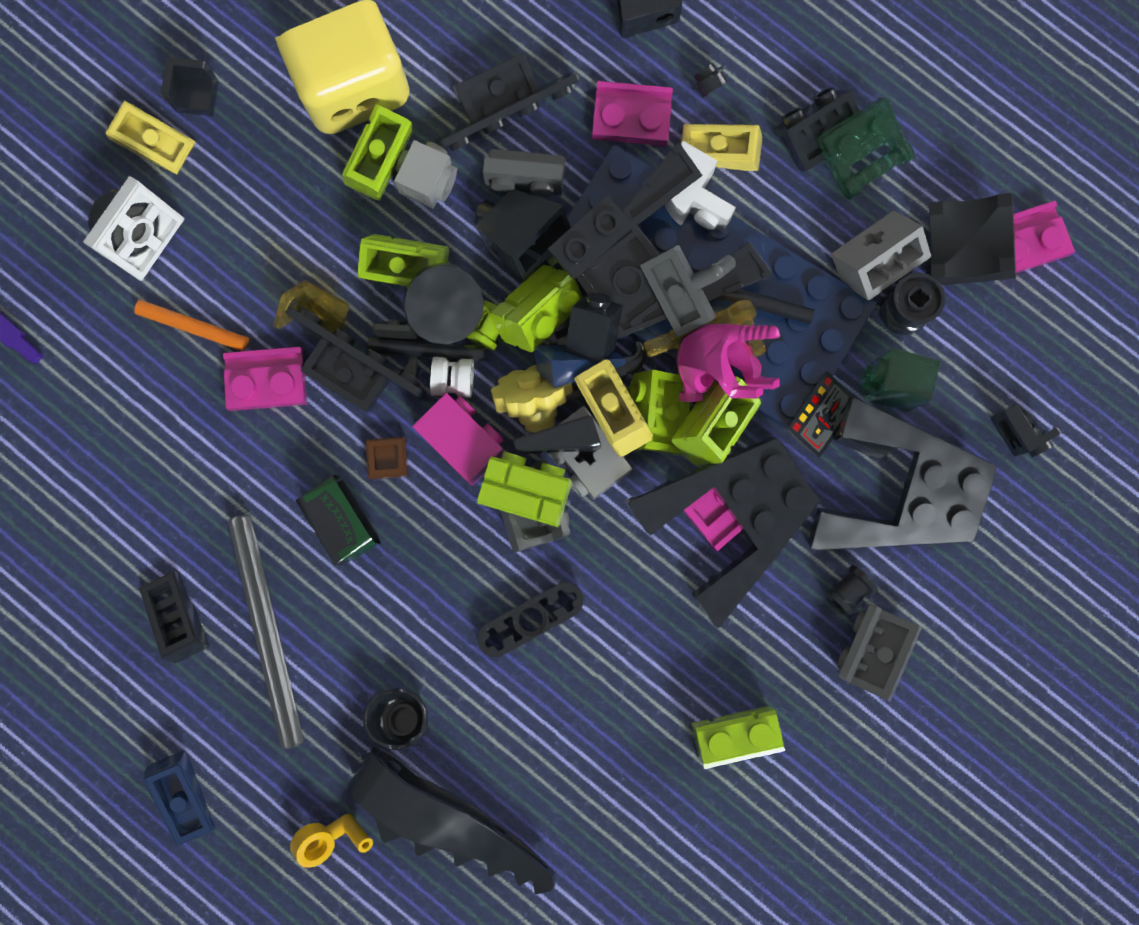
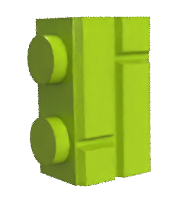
M376 104L370 115L369 124H366L342 173L344 184L380 201L397 166L398 159L405 150L412 135V122Z
M378 234L364 237L360 243L358 278L407 286L413 277L424 267L438 263L448 264L449 247L402 238L391 239L390 236Z
M543 264L505 299V302H501L490 312V317L504 342L513 346L518 345L521 349L532 353L535 347L549 338L571 316L572 306L582 299L583 296L576 280L572 279L566 271L556 270L554 267Z
M735 376L740 386H747L742 379ZM714 380L710 389L703 393V400L696 402L671 439L672 443L695 465L723 463L731 451L730 447L734 446L760 406L761 400L759 398H730L719 382Z
M503 452L501 459L491 456L477 503L559 527L572 485V480L564 477L565 469L542 463L540 470L525 466L526 458Z
M770 706L715 717L712 722L706 719L691 723L699 761L704 769L785 751L778 717L775 709Z

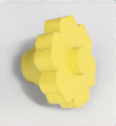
M536 365L527 368L526 371L514 370L498 380L499 385L491 389L496 411L499 413L507 412L508 416L512 418L518 417L520 423L525 425V429L533 433L555 425L557 406L564 404L566 396L573 392L572 383L554 388L540 375Z

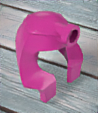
M706 324L689 332L683 339L677 352V370L683 382V390L679 391V401L696 402L703 400V393L710 389L714 379L719 382L730 398L756 399L763 395V389L779 387V378L761 376V363L745 342L757 339L780 337L778 328L773 325ZM730 365L742 372L745 384L748 386L739 385Z

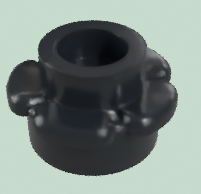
M711 63L693 76L697 84L692 86V90L697 89L701 97L704 98L728 81L722 71L725 68L720 66L716 69L714 64Z

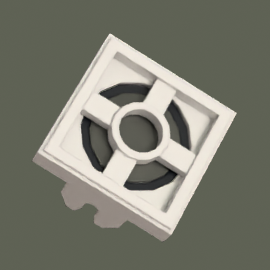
M129 176L121 189H112L102 194L94 202L88 218L90 233L83 242L142 281L185 218L143 184Z

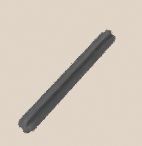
M241 515L229 519L228 525L280 746L282 749H288L302 744L304 740L252 519L250 516Z

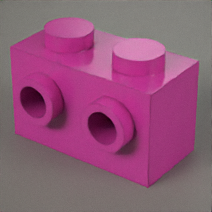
M446 393L412 427L473 486L485 474L490 457H502L504 450L500 444L504 439L488 423L483 428L471 418L476 411L461 396L454 401Z

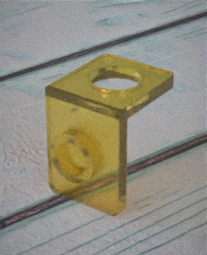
M306 280L282 294L273 325L277 329H281L293 321L285 314V311L294 299L291 306L292 309L300 313L304 307L323 320L320 326L333 333L335 328L343 330L349 310L347 302Z

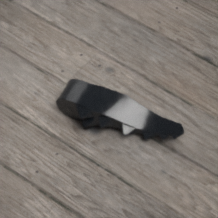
M373 747L347 785V790L352 798L375 817L381 840L384 843L400 837L413 841L415 844V855L418 856L435 848L452 852L454 866H460L473 859L486 862L488 876H493L506 870L514 873L517 885L519 886L529 880L532 881L536 895L549 892L555 886V872L510 830L469 801L417 774L397 756L385 749Z

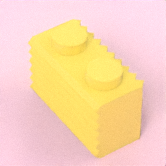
M603 360L575 377L574 380L607 440L619 457L625 456L652 440L653 434L611 361Z

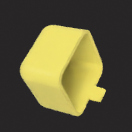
M358 1L284 32L281 36L275 37L277 47L296 92L313 124L323 133L336 134L368 121L376 104L392 111L401 107L408 99L409 85L399 54L379 8L374 1Z

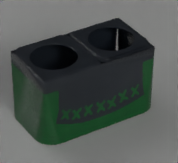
M333 474L296 499V502L334 565H345L380 545L381 541L344 480L342 479L336 483L341 477Z

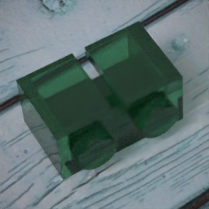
M892 348L883 357H878L872 363V366L867 365L861 382V387L866 389L864 400L907 412L921 406L932 399L941 360Z

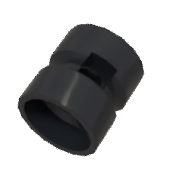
M914 273L907 275L889 290L882 299L879 311L882 322L889 330L896 334L909 335L916 333L938 317L943 310L946 298L943 287L937 279L929 274Z

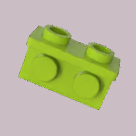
M657 370L639 372L633 375L628 393L653 434L651 441L633 451L647 450L672 455H684L671 440L690 412V402L679 401V391L683 390V382L680 375Z

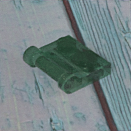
M888 98L877 99L817 137L840 191L849 200L860 194L862 187L898 164L905 165L915 158L914 150L905 140ZM885 143H888L891 150L889 153L856 174H851L849 166Z

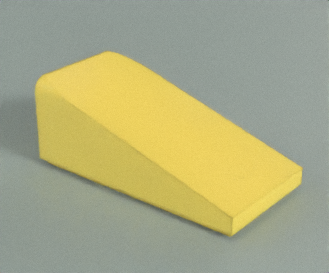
M125 100L105 133L109 140L176 175L196 143L194 140Z
M683 125L681 144L685 141L716 159V167L742 171L759 170L762 133L759 125Z

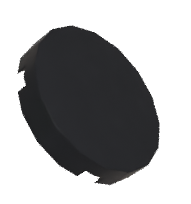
M438 263L424 267L413 277L404 291L403 309L407 322L418 336L431 343L450 344L463 340L475 330L482 318L484 300L480 286L468 272L456 265Z

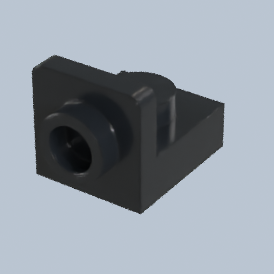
M1018 403L990 417L1014 457L1029 453L1033 458L1052 448L1053 444L1050 440L1062 433L1058 426L1036 434L1033 419L1025 410L1019 407Z

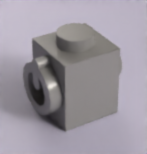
M414 140L409 151L404 150L398 159L396 166L398 174L394 182L399 194L434 209L438 200L444 202L448 198L453 188L458 168L452 166L447 151L433 142H427L424 145Z

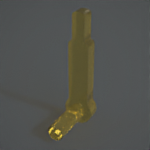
M741 300L728 308L715 312L716 317L706 324L751 326L755 325L753 319L757 312L752 301ZM672 329L669 333L644 342L643 345L648 357L673 348L678 349L689 332L677 337ZM762 340L747 341L754 357H758L766 352V347Z

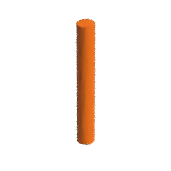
M138 300L134 308L136 315L242 352L247 349L249 344V337L143 300Z

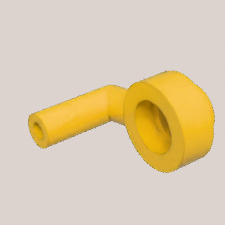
M345 814L326 827L321 823H311L302 827L293 836L290 843V851L301 866L310 868L323 863L334 849V840L345 833L361 853L371 849L373 840L352 814Z

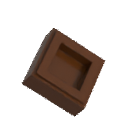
M406 437L366 440L368 479L409 477Z

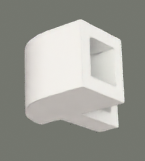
M683 141L682 147L703 176L667 202L665 207L670 216L681 226L688 214L691 213L695 216V221L709 230L716 228L723 232L731 220L736 207L704 189L714 173L717 160Z

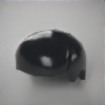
M395 688L384 692H377L364 709L363 727L370 740L380 747L389 750H403L420 742L421 738L425 735L428 728V709L420 696L407 689Z

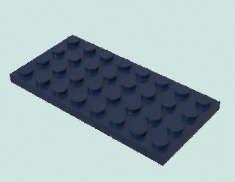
M613 145L567 217L570 226H574L607 195L623 211L656 169L618 146ZM663 205L638 224L658 254L679 244L695 274L714 264L723 256L731 255L747 242H751L773 275L744 286L741 289L815 309L812 322L809 325L716 298L708 301L716 317L706 324L773 325L778 328L780 333L778 338L757 339L745 342L761 363V376L779 378L780 380L779 387L763 389V395L758 397L761 400V404L756 412L787 430L810 393L813 392L826 371L832 376L834 375L877 305V302L872 299L868 301L854 292L849 285L734 216L731 217L723 232L716 228L714 230L704 228L695 221V216L691 213L688 214L681 226L670 216L665 205ZM546 260L540 265L542 266L543 264L551 266ZM558 262L553 266L556 270H564ZM575 279L582 296L588 295L579 281ZM666 319L636 331L631 335L676 362L679 347L689 332L677 337L669 320ZM730 365L734 376L739 377L745 382L742 372Z

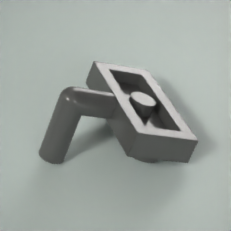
M678 244L640 265L677 337L712 321L716 317L702 288L728 274L735 268L736 261L732 256L725 255L714 264L694 274Z

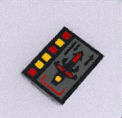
M826 371L813 392L810 393L787 431L801 446L820 458L840 429L850 393Z

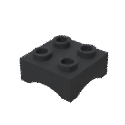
M1012 193L997 194L991 197L968 201L929 202L932 256L931 276L937 279L941 285L1016 279Z

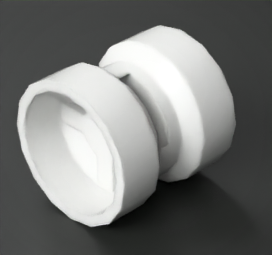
M433 357L430 377L431 395L444 396L446 393H456L458 397L471 398L474 382V360L461 358L458 362H450L446 357ZM450 369H451V386H450Z

